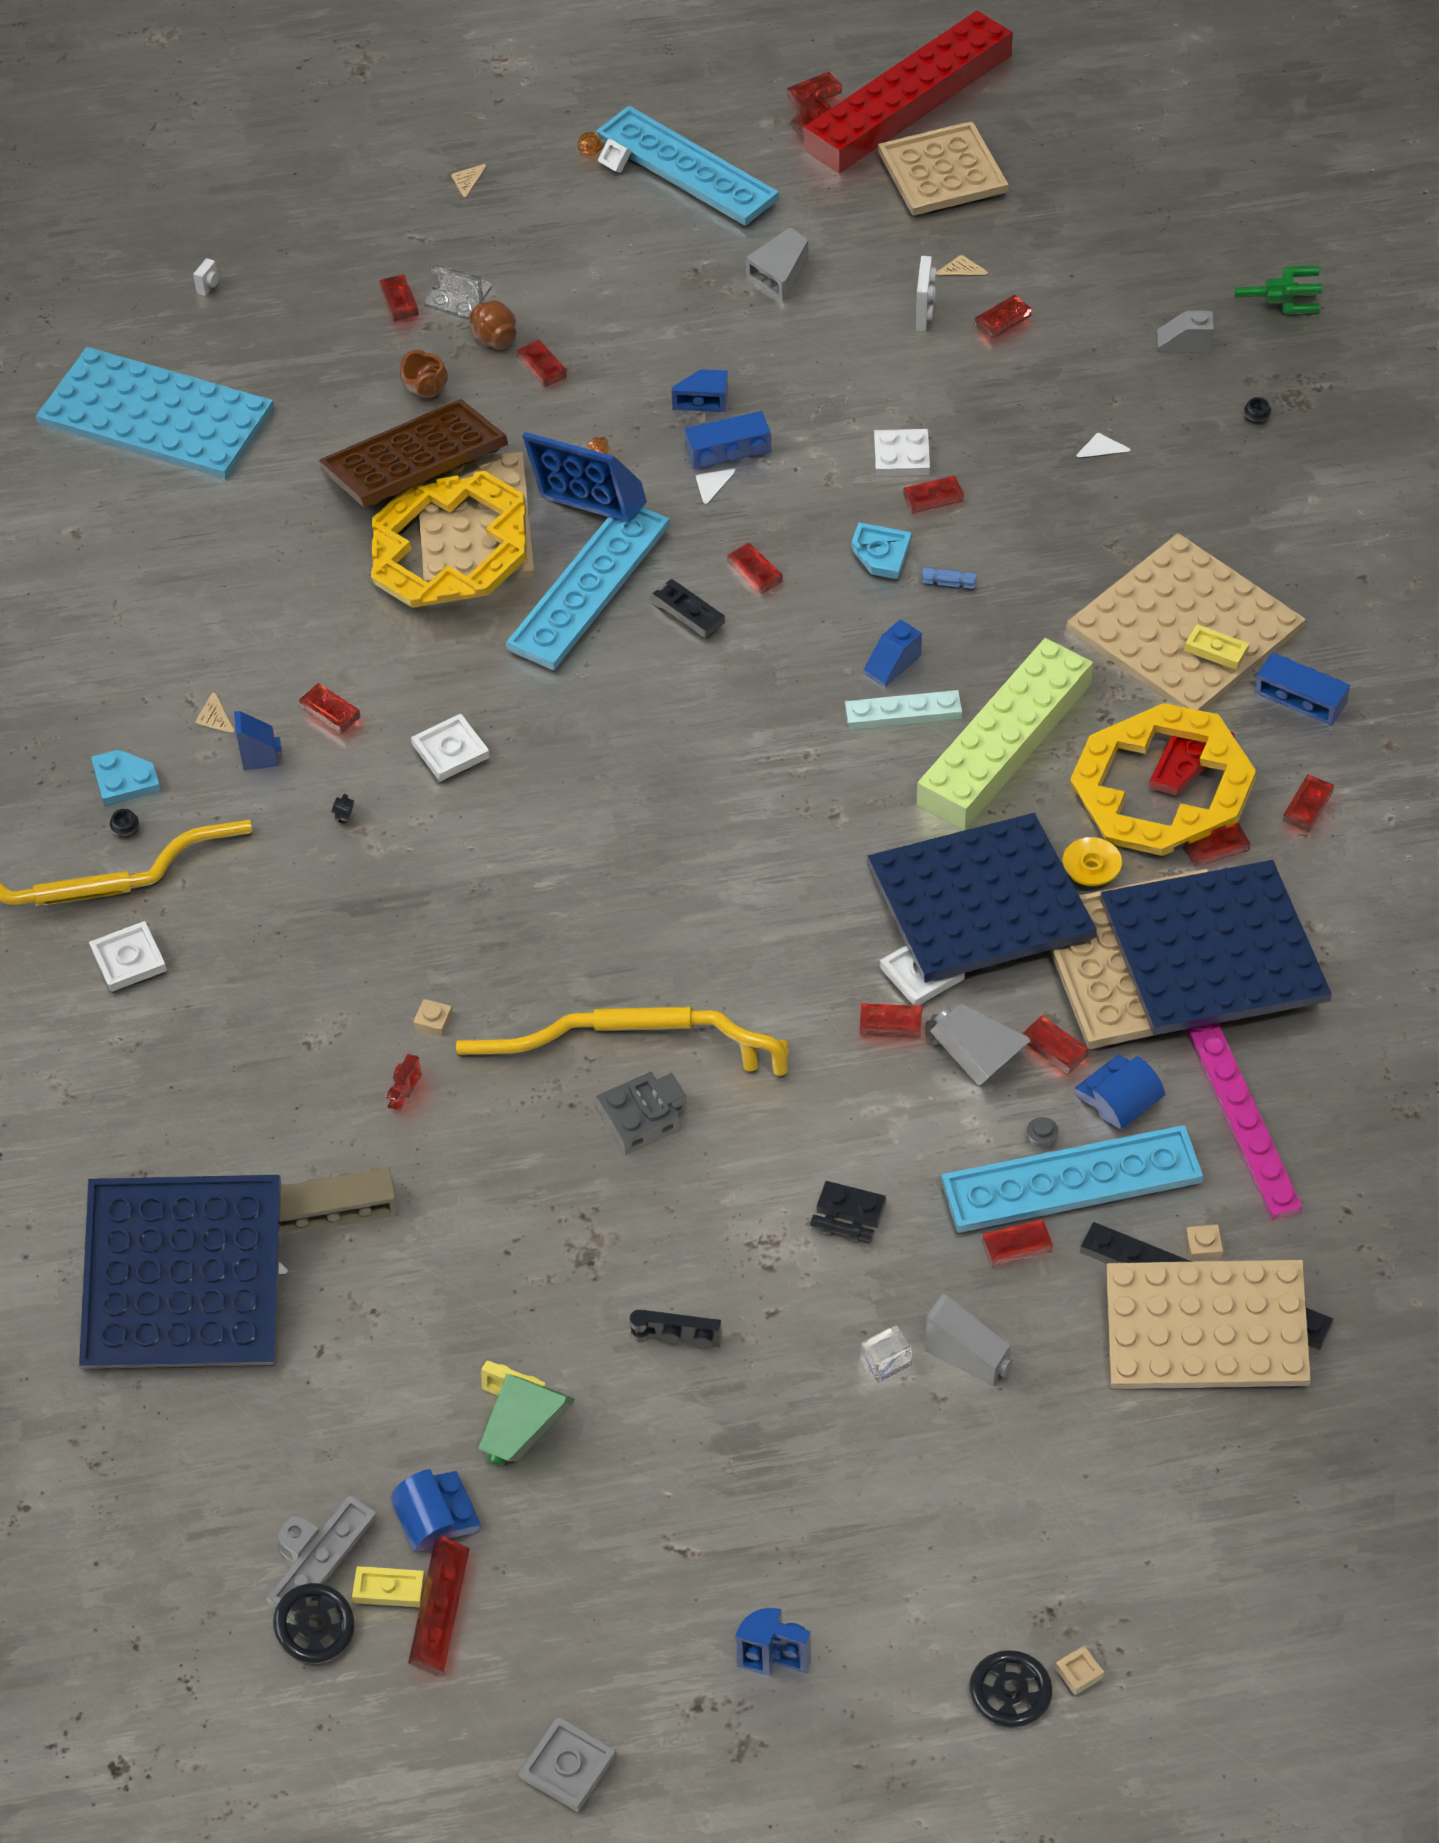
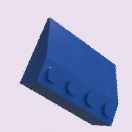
M527 432L522 435L541 498L625 522H630L646 504L647 500L642 482L615 456Z

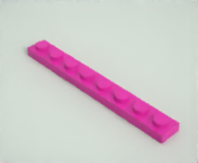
M1215 1023L1186 1029L1271 1220L1302 1213L1303 1207L1219 1024Z

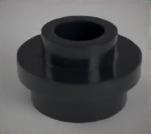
M1262 397L1251 398L1244 407V415L1254 422L1267 420L1271 415L1269 402Z
M345 793L342 798L336 797L331 810V813L335 815L334 821L339 822L342 820L347 822L352 812L355 800L350 799L349 795Z
M119 809L113 813L109 825L115 835L129 836L137 831L139 820L137 815L131 810Z

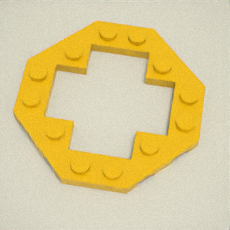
M486 471L475 472L473 477L459 479L457 475L439 478L437 483L409 487L391 500L372 518L373 568H371V578L376 586L411 608L488 596L527 559L525 497L522 492ZM471 496L501 514L486 528L488 536L501 544L468 576L447 565L428 583L397 564L412 549L410 541L397 533L431 502L451 513L462 501Z
M1162 703L1091 734L1070 778L1072 789L1082 800L1090 818L1100 829L1104 840L1115 846L1164 856L1173 852V847L1187 841L1191 844L1211 835V831L1223 825L1229 827L1238 823L1257 776L1255 768L1219 714ZM1155 732L1205 742L1206 745L1200 757L1201 766L1225 771L1210 808L1205 809L1181 803L1171 826L1119 815L1126 800L1125 791L1102 786L1118 748L1146 754Z

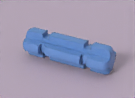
M925 567L922 573V582L924 584L933 585L934 582H937V585L959 588L960 585H964L963 588L974 589L977 581V575L974 572L965 571V574H961V571L939 569V571H935V568Z

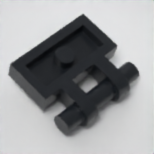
M825 1181L817 1203V1213L824 1214L825 1217L813 1214L810 1227L822 1229L821 1232L828 1235L837 1233L849 1236V1240L859 1242L860 1239L872 1242L875 1230L865 1228V1225L878 1228L886 1205V1196ZM839 1218V1219L851 1221V1222H853V1223H852V1224H849V1223L837 1221V1219Z

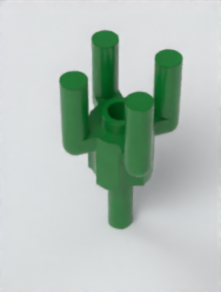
M1319 266L1284 267L1281 279H1266L1265 286L1235 287L1234 297H1265L1266 304L1282 303V311L1286 315L1319 314V303L1293 304L1294 299L1299 296H1317V294H1322V283L1298 284V282L1294 283L1293 277L1319 276Z

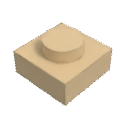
M423 999L413 1021L414 1030L443 1037L453 1014L452 1006Z
M1218 1224L1186 1227L1185 1234L1190 1261L1222 1258L1223 1247Z
M1085 1646L1060 1659L1055 1665V1669L1074 1695L1104 1678V1671Z

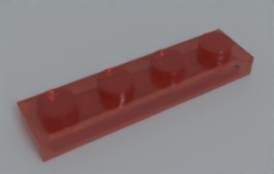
M440 1536L434 1541L408 1664L436 1676L443 1673L445 1669L470 1548L444 1536Z

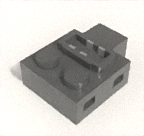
M651 1071L596 1096L597 1110L625 1155L680 1131L681 1125L678 1113L687 1110L686 1094L673 1073L656 1079Z

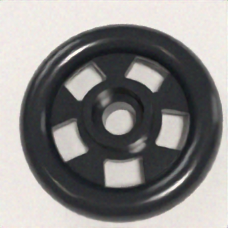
M307 1583L288 1591L279 1601L273 1616L274 1634L280 1647L291 1658L306 1664H323L334 1660L349 1646L354 1633V1615L348 1601L336 1589L320 1583ZM306 1597H319L320 1607H307ZM336 1608L341 1622L331 1624V1618L327 1611ZM290 1609L300 1612L297 1618V1625L287 1623ZM315 1617L319 1619L320 1627H312L309 1624V1618ZM329 1632L335 1638V1642L329 1647L324 1648L319 1640L323 1639ZM298 1633L305 1639L310 1640V1644L306 1649L293 1641Z
M1004 1650L990 1654L980 1661L970 1678L969 1694L976 1711L986 1721L1002 1728L1016 1729L1033 1724L1045 1714L1052 1700L1053 1689L1047 1670L1037 1659L1020 1651ZM1006 1664L1021 1666V1673L1006 1672ZM989 1672L998 1676L993 1687L984 1683ZM1036 1679L1039 1691L1028 1692L1026 1680ZM1014 1684L1017 1689L1008 1691L1005 1685ZM993 1696L1000 1703L1004 1704L998 1711L987 1702ZM1026 1701L1030 1709L1017 1714L1013 1706Z

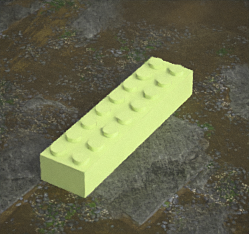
M1044 638L917 782V805L966 830L1091 686L1093 662Z

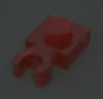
M407 1054L403 1063H399L395 1068L393 1075L395 1084L386 1095V1099L390 1100L388 1104L389 1109L399 1112L404 1105L405 1098H409L422 1075L419 1057Z

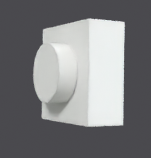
M608 138L597 161L621 173L632 150Z
M206 258L194 272L193 276L197 294L206 296L217 285L219 274L217 273L214 260Z

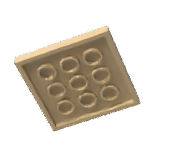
M973 121L878 144V153L912 216L1008 192V183Z

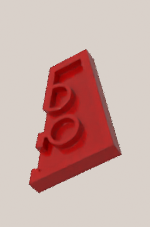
M1171 736L1149 781L1150 789L1173 795L1180 794L1207 768L1200 764V757L1206 743Z

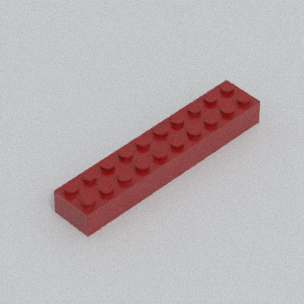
M976 10L804 126V151L840 174L878 148V144L888 141L1012 56L1013 32Z

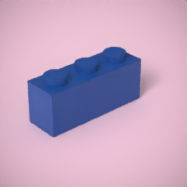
M762 411L684 428L685 448L694 469L772 452L771 431Z
M1272 652L1257 674L1254 693L1333 726L1347 705L1350 685Z

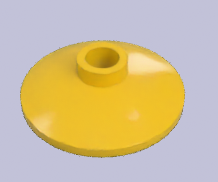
M1086 837L1072 842L1065 849L1062 865L1068 876L1075 882L1086 886H1100L1111 882L1118 876L1122 867V857L1119 850L1112 843L1101 838Z

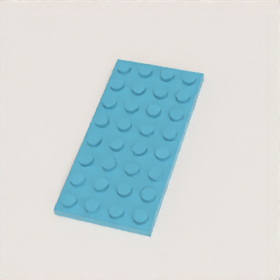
M86 347L36 415L37 424L226 479L274 409V403L271 399Z

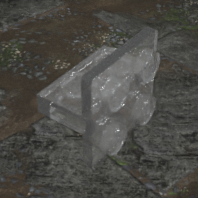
M434 264L430 270L432 291L424 301V306L469 320L472 310L482 303L491 291L492 284L483 281L481 277Z

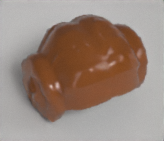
M492 300L488 303H480L472 310L469 316L472 335L484 346L504 350L516 339L515 315L502 302Z
M414 349L404 355L401 360V380L410 393L419 397L431 398L436 396L448 380V373L444 363L439 356L433 353H425L422 350Z

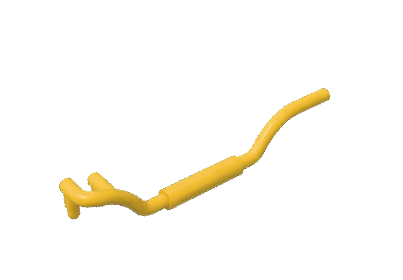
M249 819L214 824L186 831L173 839L163 849L152 868L146 872L128 874V871L66 879L33 884L31 889L17 891L9 890L0 882V902L7 905L35 903L36 906L130 893L132 888L156 884L162 879L176 856L195 843L252 834L251 821Z
M692 1007L595 1008L594 1012L567 1014L548 1027L519 1038L457 1040L456 1053L457 1055H494L526 1052L552 1042L573 1028L594 1027L595 1031L693 1029V1025H713L723 1034L739 1043L743 1067L746 1071L758 1069V1049H763L771 1054L773 1073L782 1076L788 1073L789 1043L785 1039L778 1040L770 1035L746 1030L732 1022L724 1013L715 1010H693Z

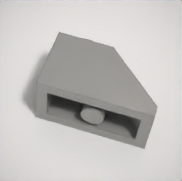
M1200 310L1184 311L1157 330L1158 352L1211 353L1213 312Z

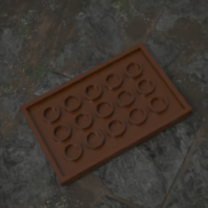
M459 399L321 458L319 463L321 469L360 505L366 507L376 505L386 497L399 495L405 489L414 485L424 484L428 479L439 474H447L453 468L462 464H470L476 458L485 454L495 453L501 447L508 445L506 434L465 401Z

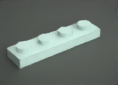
M958 690L845 701L848 730L962 719V708Z

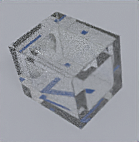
M893 1325L862 1341L859 1360L864 1371L867 1374L872 1373L879 1383L912 1366V1348L897 1326Z

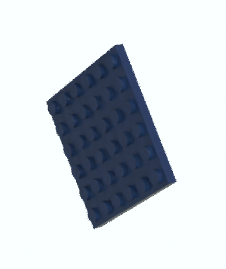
M1035 812L867 855L868 866L924 983L1097 938V928Z
M1273 860L1101 892L1100 901L1153 1035L1331 1001V990Z
M280 1175L88 1179L80 1368L276 1365L281 1204Z

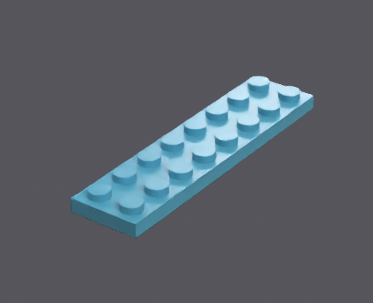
M631 106L626 107L595 131L597 140L606 144L608 138L632 150L629 156L631 160L744 226L779 200V192Z
M644 507L639 510L630 522L608 517L508 639L506 649L544 667L555 670L670 527V518Z
M1181 1125L941 1174V1182L956 1231L961 1233L1200 1184L1203 1182V1174L1186 1127Z

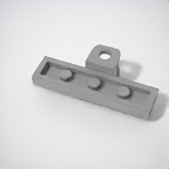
M349 1494L320 1531L319 1528L306 1519L295 1515L290 1516L277 1532V1539L279 1541L278 1550L280 1554L292 1562L293 1565L267 1596V1602L276 1608L281 1598L291 1589L307 1583L324 1584L376 1519V1512ZM306 1597V1606L313 1597ZM290 1609L288 1617L295 1621L300 1612Z

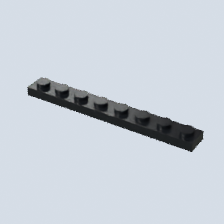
M1096 1222L1092 1223L1080 1248V1253L1104 1263L1192 1262ZM1306 1308L1308 1346L1321 1350L1332 1327L1334 1318Z

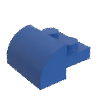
M1120 1054L1074 1088L1077 1098L1096 1107L1101 1119L1119 1129H1123L1166 1095L1161 1080L1146 1061L1139 1056L1129 1060Z
M431 1469L423 1470L402 1481L390 1496L414 1553L444 1547L448 1539L478 1533L481 1527V1523L457 1471L433 1475Z
M778 1608L757 1610L742 1621L735 1636L737 1667L770 1676L775 1664L807 1674L811 1663V1631L806 1630L797 1623H782V1612Z

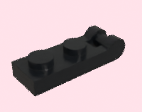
M673 579L663 584V589L656 590L650 595V600L655 607H662L704 638H707L725 623V615Z
M635 1310L630 1315L631 1337L635 1342L643 1343L650 1338L663 1340L670 1344L681 1342L695 1344L701 1348H720L722 1324L719 1319L649 1310Z

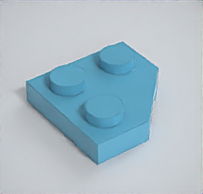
M858 522L851 542V550L872 575L898 579L912 541V532Z
M121 750L91 757L104 806L161 792L152 762Z

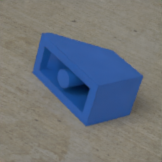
M701 369L674 385L671 390L672 410L725 412L728 395V370Z
M901 619L882 634L863 669V674L885 688L921 656L922 632Z
M235 711L236 736L243 769L252 770L278 766L277 754H282L280 737H274L273 726L241 711Z

